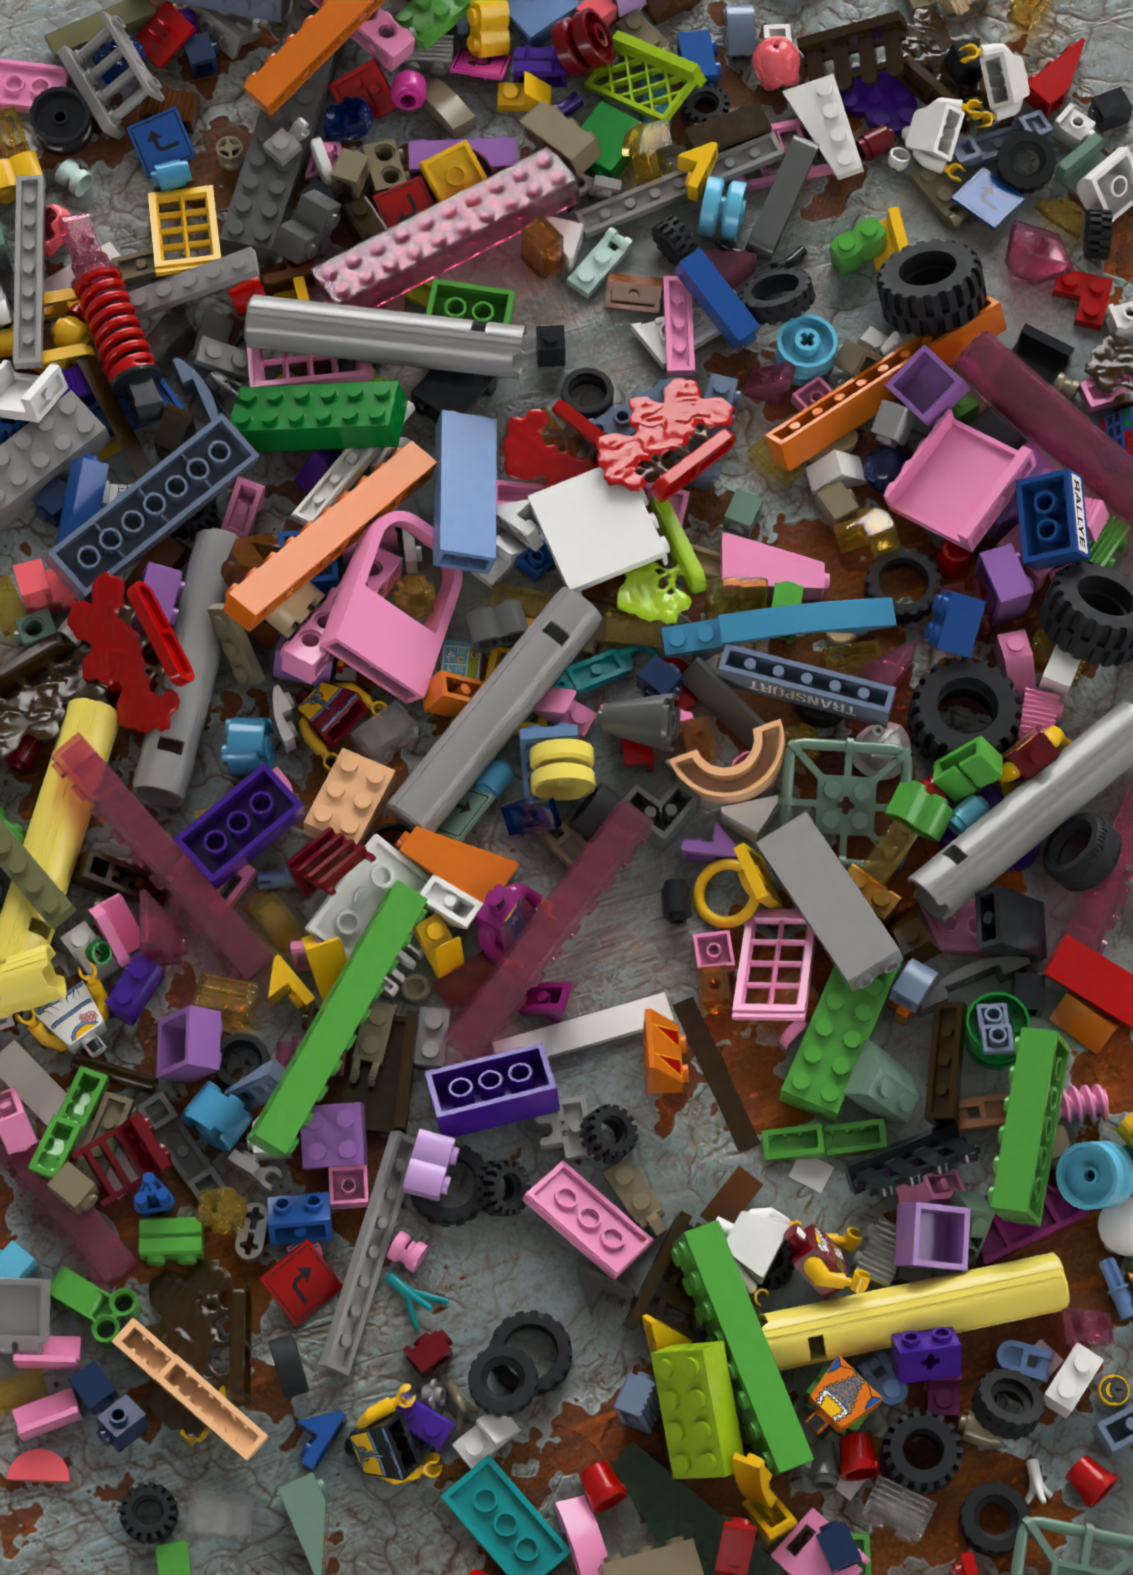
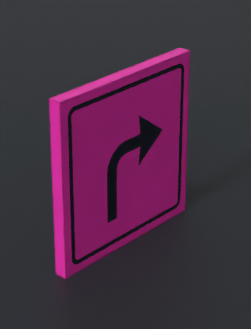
M459 47L449 72L470 75L471 79L476 76L482 77L484 81H487V79L502 81L512 56L501 55L478 58L471 55L468 48Z

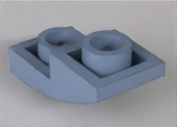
M1007 1003L976 1004L975 1011L983 1055L1014 1053L1012 1026L1009 1023Z

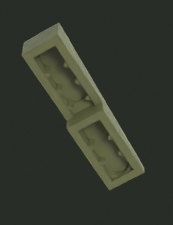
M124 0L45 34V40L54 58L58 59L60 57L57 51L64 45L74 51L76 49L80 50L106 27L99 15L102 11L111 16L117 15L126 26L124 30L128 33L142 29L153 17L156 11L150 0Z

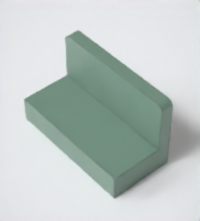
M1096 132L1057 165L1054 179L1076 198H1079L1077 192L1078 182L1107 158L1100 151L1103 138Z

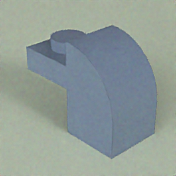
M736 4L725 6V9H723V21L726 27V50L728 55L754 54L755 23L752 5Z
M912 958L894 984L889 999L916 1013L927 993L932 989L939 973Z

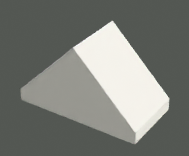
M545 215L542 217V233L568 273L574 270L582 245L584 224Z
M839 450L831 451L805 468L812 495L817 494L823 486L827 484L833 485L839 481H842L846 488L867 483L860 457Z
M1056 644L1038 690L1060 694L1059 703L1064 704L1081 659L1077 660L1070 653H1064Z
M778 795L721 807L720 823L756 843L777 812Z

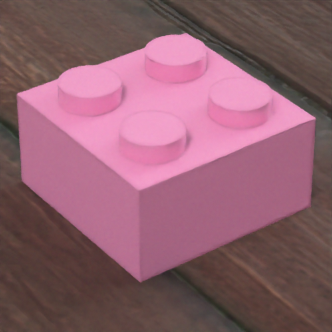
M819 375L794 392L791 403L801 412L833 390Z
M730 930L692 935L697 976L735 970Z
M367 1165L328 1167L331 1210L367 1207L369 1203Z

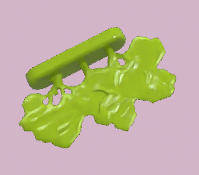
M652 497L649 500V512H654L660 527L657 530L660 536H665L670 547V552L668 553L675 567L666 569L658 565L656 561L624 573L627 578L618 590L617 607L629 614H636L640 619L649 622L660 619L666 624H676L678 614L688 610L692 603L689 595L675 588L677 576L680 575L685 588L690 594L705 592L707 587L706 577L669 500L660 503L656 498ZM662 569L664 573L658 574L655 570ZM666 575L670 576V578H666L669 584L664 589H660L658 587L660 579ZM673 588L674 593L669 595L667 593L668 590Z

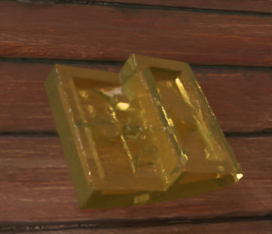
M706 578L705 620L717 619L718 615L767 608V578Z

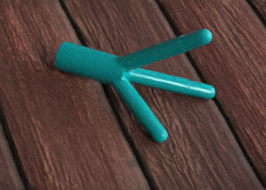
M393 1271L385 1278V1281L404 1297L409 1317L415 1330L419 1329V1324L411 1299L427 1310H432V1305L424 1299L442 1304L449 1303L447 1298L412 1289Z

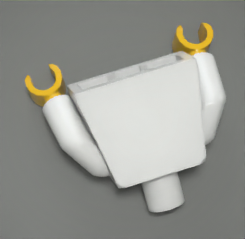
M969 43L961 47L959 51L965 50L968 53L967 57L960 59L962 63H968L978 56L980 57L989 106L992 109L991 112H980L982 124L975 128L989 127L992 125L993 120L998 122L1016 115L1020 111L1023 98L1030 95L1028 75L1025 71L1022 57L1013 54L1005 44L1001 43L980 45L979 48L975 44Z
M941 97L927 107L914 112L911 125L905 126L902 130V138L905 141L906 147L913 151V157L922 167L940 174L945 172L954 182L959 183L962 180L953 176L954 172L958 169L964 172L966 170L958 163L951 165L946 163L952 160L965 112L968 113L971 119L978 120L982 117L980 112L972 110L974 108H983L978 99H971L967 103H962L963 100Z
M771 1207L750 1209L748 1212L741 1211L735 1224L718 1216L716 1220L720 1222L752 1305L761 1307V1303L757 1301V1295L760 1293L764 1297H769V1291L765 1288L757 1287V1283L762 1285L785 1241L783 1238L785 1231L794 1224L802 1228V1222L798 1220L790 1221L788 1217Z

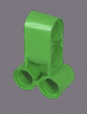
M63 1266L51 1282L50 1298L91 1323L93 1337L102 1348H116L112 1340L122 1330V1322L128 1323L132 1318L137 1319L141 1313V1304L135 1293L130 1289L120 1288L109 1294ZM122 1301H133L132 1307L124 1312L118 1311V1306ZM104 1327H115V1332L111 1337H100Z

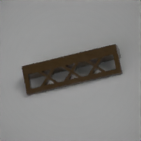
M941 1002L934 1005L924 1117L934 1127L946 1122L958 1121L967 1005L964 1002Z

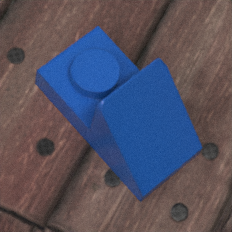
M337 1411L297 1421V1425L301 1430L316 1438L314 1442L309 1440L301 1451L300 1457L303 1458L301 1464L305 1470L310 1473L313 1472V1474L315 1473L347 1422L345 1413Z

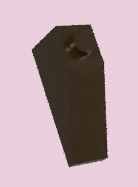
M91 848L78 855L70 881L74 885L98 894L112 897V895L120 893L124 900L157 908L163 907L170 885L162 876Z

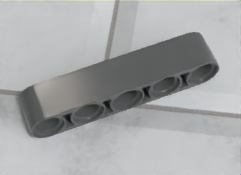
M798 135L793 136L745 248L746 251L771 260L815 160L820 144Z

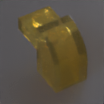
M668 119L639 123L632 126L626 133L622 144V155L632 156L636 181L661 178L656 150L673 146Z
M879 508L856 510L858 517L832 526L841 554L865 545L869 546L874 557L901 548L896 526L891 516Z
M264 889L262 892L253 895L242 906L245 914L261 928L269 943L282 954L291 948L290 942L301 941V938L306 937L293 914L273 891L269 893Z

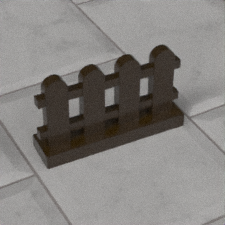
M899 10L797 38L798 49L805 56L802 59V64L804 67H808L809 81L827 76L825 62L833 60L834 77L838 89L842 93H849L854 87V79L862 78L867 86L876 85L880 79L879 73L888 71L891 78L900 79L905 74V66L910 65L908 56H903L902 41L907 40L905 33L908 31L907 21ZM884 46L886 61L878 63L876 48ZM859 53L860 69L852 70L851 55Z
M680 1211L675 1216L622 1324L623 1326L632 1331L639 1327V1325L644 1327L642 1316L648 1314L692 1340L691 1343H698L699 1335L691 1329L694 1319L696 1320L694 1314L696 1305L692 1295L688 1296L686 1291L675 1286L679 1277H685L681 1267L675 1265L671 1256L672 1243L680 1235L688 1230L702 1226L698 1222L695 1224V1227L689 1225L692 1218L691 1215ZM666 1270L672 1272L668 1282L662 1279ZM653 1297L659 1300L655 1309L649 1307ZM666 1304L687 1315L683 1324L662 1314Z

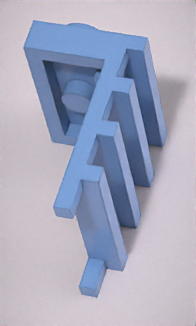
M561 722L549 727L528 725L523 729H519L525 807H531L530 798L536 797L532 794L531 788H529L532 773L528 772L527 768L530 765V748L546 740H578V724L571 725L567 722ZM583 798L577 799V803L583 802Z

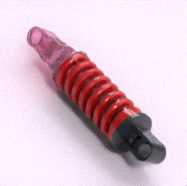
M88 212L60 216L58 219L59 231L73 262L71 269L75 278L71 281V288L80 301V308L84 313L85 321L89 325L90 334L94 337V344L99 350V357L104 362V370L109 375L112 394L127 400L135 425L161 421L165 406L156 387L161 382L163 375L161 369L154 364V356L149 353L150 345L145 341L144 331L139 328L140 320L134 316L135 307L130 304L131 297L125 291L126 285L122 280V272L118 265L110 263L108 255L102 251Z

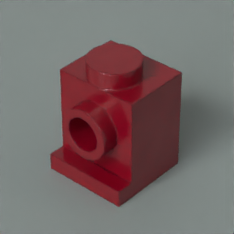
M442 1329L439 1332L437 1330L434 1331L431 1335L428 1332L421 1335L413 1343L415 1347L412 1350L408 1345L403 1348L405 1358L423 1380L453 1356L452 1349L450 1348L453 1342Z

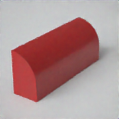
M1065 935L1058 941L1044 967L1043 975L1133 1030V974L1070 935Z

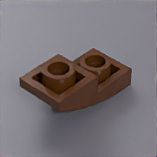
M739 1165L702 1211L700 1217L708 1223L716 1221L718 1216L734 1223L740 1212L747 1207L761 1189L763 1183Z

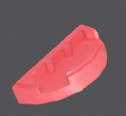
M42 1448L28 1450L19 1455L10 1465L6 1477L7 1481L71 1483L70 1471L64 1460L55 1452Z

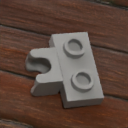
M585 1095L559 1099L560 1111L535 1118L538 1130L547 1129L552 1132L550 1136L540 1139L541 1151L562 1149L563 1147L566 1161L595 1156L593 1154L589 1156L586 1153L588 1148L581 1145L584 1139L579 1138V1132L583 1130L579 1128L580 1124L589 1114Z

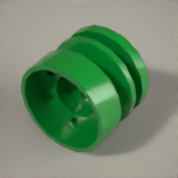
M991 992L980 996L971 1004L967 1012L964 1044L968 1055L977 1064L987 1069L1001 1070L1013 1066L1017 1055L1014 1053L983 1055L975 1011L976 1004L1007 1003L1009 1023L1012 1026L1014 1042L1015 1038L1020 1036L1021 1027H1030V1017L1027 1008L1018 998L1008 993Z

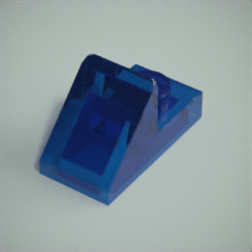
M533 795L501 807L509 835L553 830L562 825L554 797L541 799Z

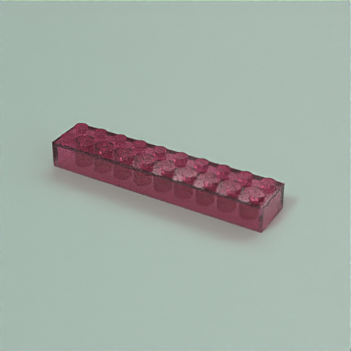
M548 146L312 268L311 273L316 291L325 303L377 308L580 202L577 179L551 147Z

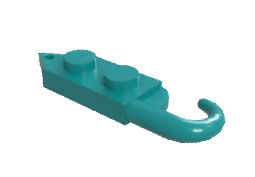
M645 641L634 642L618 649L613 648L568 666L554 687L577 691V697L627 677L633 667L632 655L648 652L653 658L655 655L660 657V654L654 645Z

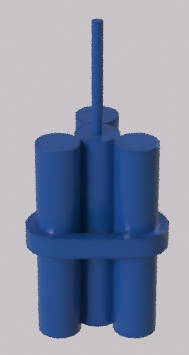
M146 1172L142 1177L143 1182L139 1192L134 1197L135 1210L143 1218H151L153 1213L162 1211L166 1215L172 1214L174 1212L173 1195L153 1173Z

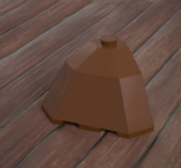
M263 533L235 540L227 560L221 567L225 593L234 583L239 585L244 581L246 574L252 568L256 567L258 569L261 567L271 552L277 553L281 550L280 545L272 534ZM264 619L249 633L265 650H271L278 630Z

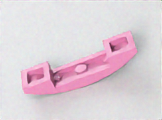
M585 1495L555 1502L554 1507L562 1535L566 1534L577 1575H599L598 1568L600 1564L604 1563L603 1559L608 1557L597 1521Z

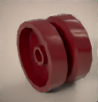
M591 8L583 9L575 13L572 18L566 17L552 25L551 36L556 55L562 66L571 76L580 78L590 73L593 68H602L614 60L615 51L611 34L605 22L595 10Z

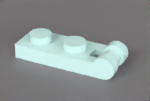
M610 227L602 240L567 278V285L589 299L608 278L609 273H612L629 254L635 241L629 237L624 238L619 234V230ZM612 244H615L619 248L614 251L610 247Z

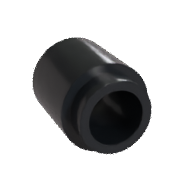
M684 879L666 880L663 883L664 887L661 889L663 919L673 925L684 924L687 922V919L692 917L691 889L687 886V881Z

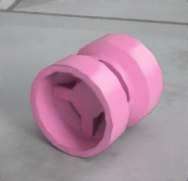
M400 1231L392 1242L386 1257L393 1262L400 1261L407 1270L414 1273L426 1256L429 1245L422 1241L415 1242L409 1234Z

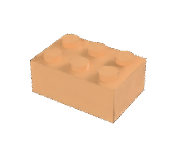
M342 748L303 822L305 834L315 839L325 829L331 827L336 834L342 833L345 839L349 840L351 838L355 841L356 845L360 846L362 844L364 846L366 838L373 831L397 785L396 770Z

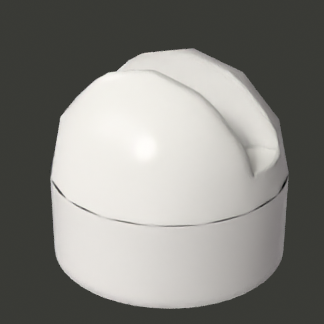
M901 147L892 148L888 156L890 168H896V171L906 169L909 165L911 154L908 150Z

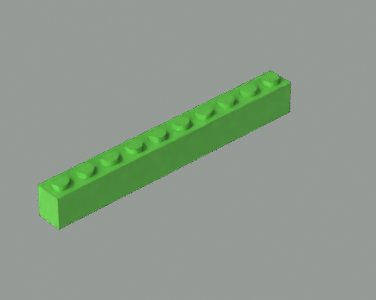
M399 880L388 887L246 1138L247 1141L276 1159L286 1154L290 1155L299 1142V1138L296 1136L300 1128H305L314 1115L311 1109L316 1101L319 1103L328 1090V1086L325 1084L329 1076L333 1077L343 1063L340 1060L343 1051H348L355 1042L357 1035L354 1032L358 1024L362 1026L369 1017L371 1010L368 1007L372 999L377 1000L385 988L382 981L386 974L390 975L395 970L399 962L396 956L400 949L404 950L413 937L410 934L414 924L416 926L419 925L424 918L426 910L423 908L428 901L426 897Z

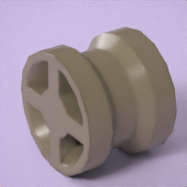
M226 136L217 142L216 153L219 166L228 171L239 169L244 163L241 141L234 136Z
M1061 372L1055 380L1048 397L1053 400L1059 399L1064 406L1069 407L1078 392L1081 382L1077 380L1071 381L1067 379L1066 374Z

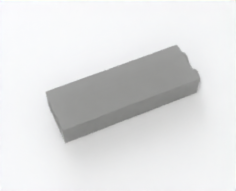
M806 811L756 842L761 856L852 992L858 988L864 989L874 981V978L882 973L892 972L904 960L899 947Z

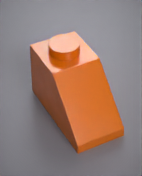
M440 670L430 678L425 698H422L423 709L425 712L446 717L458 715L485 681Z

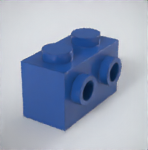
M329 1192L267 1197L268 1230L271 1246L302 1243L306 1239L310 1242L333 1240Z

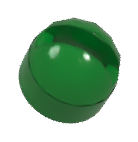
M94 941L86 948L85 955L87 960L94 965H105L112 958V949L109 943L105 941ZM95 952L101 956L100 959L95 955Z

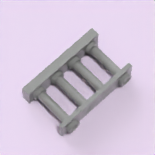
M102 11L99 15L106 25L103 30L80 50L76 49L74 51L64 45L57 51V54L84 97L102 131L119 140L126 134L121 125L123 117L148 95L160 102L164 101L165 97L160 91L162 88L160 82L150 74L126 34L124 22L117 15L111 16ZM112 36L118 47L92 70H89L85 64L87 58ZM124 56L130 67L104 90H101L97 84L99 82L98 78ZM136 76L142 87L115 111L112 110L109 105L111 102L110 98Z

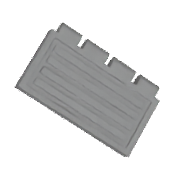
M0 1277V1354H15L16 1342H18V1354L42 1355L43 1343L49 1342L51 1279Z

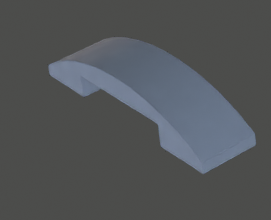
M1040 109L1018 117L1013 125L975 138H973L971 133L959 137L953 157L961 166H976L996 161L1001 144L1004 143L1008 136L1011 137L1013 133L1017 131L1018 133L1023 132V130L1039 132L1038 134L1048 137L1054 130Z
M179 358L173 359L175 373L185 396L196 392L206 418L210 423L219 414L209 388L192 367Z

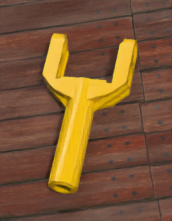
M74 287L44 293V305L52 304L51 306L44 307V320L65 316L67 310L74 303H80L79 300L69 301L78 299L75 295ZM13 325L10 328L0 330V358L13 356ZM82 343L43 351V368L30 369L43 373L50 364L59 365L61 370H66L77 364L76 360L81 359L80 356L95 355L98 361L97 352L94 347Z

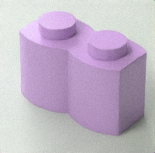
M419 1129L403 1184L404 1193L438 1202L441 1194L447 1195L451 1183V1177L447 1176L450 1165H456L460 1148L455 1147V1138Z

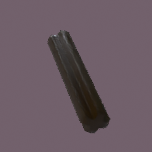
M78 1053L74 1054L71 1060L70 1067L76 1072L80 1066L107 1075L110 1082L150 1094L155 1093L158 1087L159 1080L156 1079V1076Z

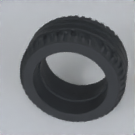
M1092 812L1076 814L1054 830L1049 837L1043 852V867L1047 874L1066 890L1082 892L1092 889L1103 882L1115 868L1121 854V837L1116 829L1101 816Z

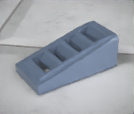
M276 1059L270 1060L226 1089L224 1095L229 1097L230 1094L238 1097L245 1103L243 1109L248 1112L267 1103L285 1068ZM244 1092L250 1099H247V1098H246L243 1094H241V1093Z

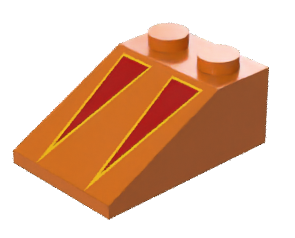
M645 1009L642 1042L646 1095L683 1093L684 1083L689 1082L688 1064H682V1054L687 1053L686 1036L680 1035L679 1025L653 1009Z

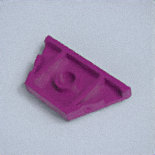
M1048 1184L1041 1226L1004 1222L995 1213L981 1249L983 1267L1088 1217V1210L1072 1206L1063 1198L1058 1188L1051 1187ZM986 1195L984 1198L988 1202V1195Z

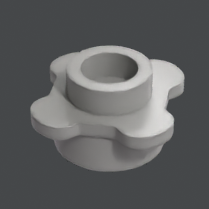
M432 1379L431 1383H425L422 1387L421 1403L440 1413L441 1406H444L446 1402V1389L443 1387L442 1382L437 1383V1379Z

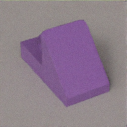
M714 822L712 842H706L705 839L692 837L689 840L683 839L680 861L711 864L714 861L725 858L738 859L733 849L736 845L719 824Z

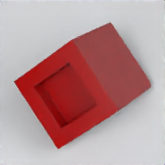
M620 738L624 765L646 764L647 772H653L654 759L652 747Z

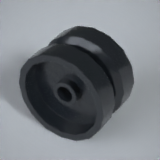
M64 86L51 87L42 91L33 100L30 108V123L41 147L54 155L70 156L82 151L88 145L94 132L93 120L84 97L76 90Z

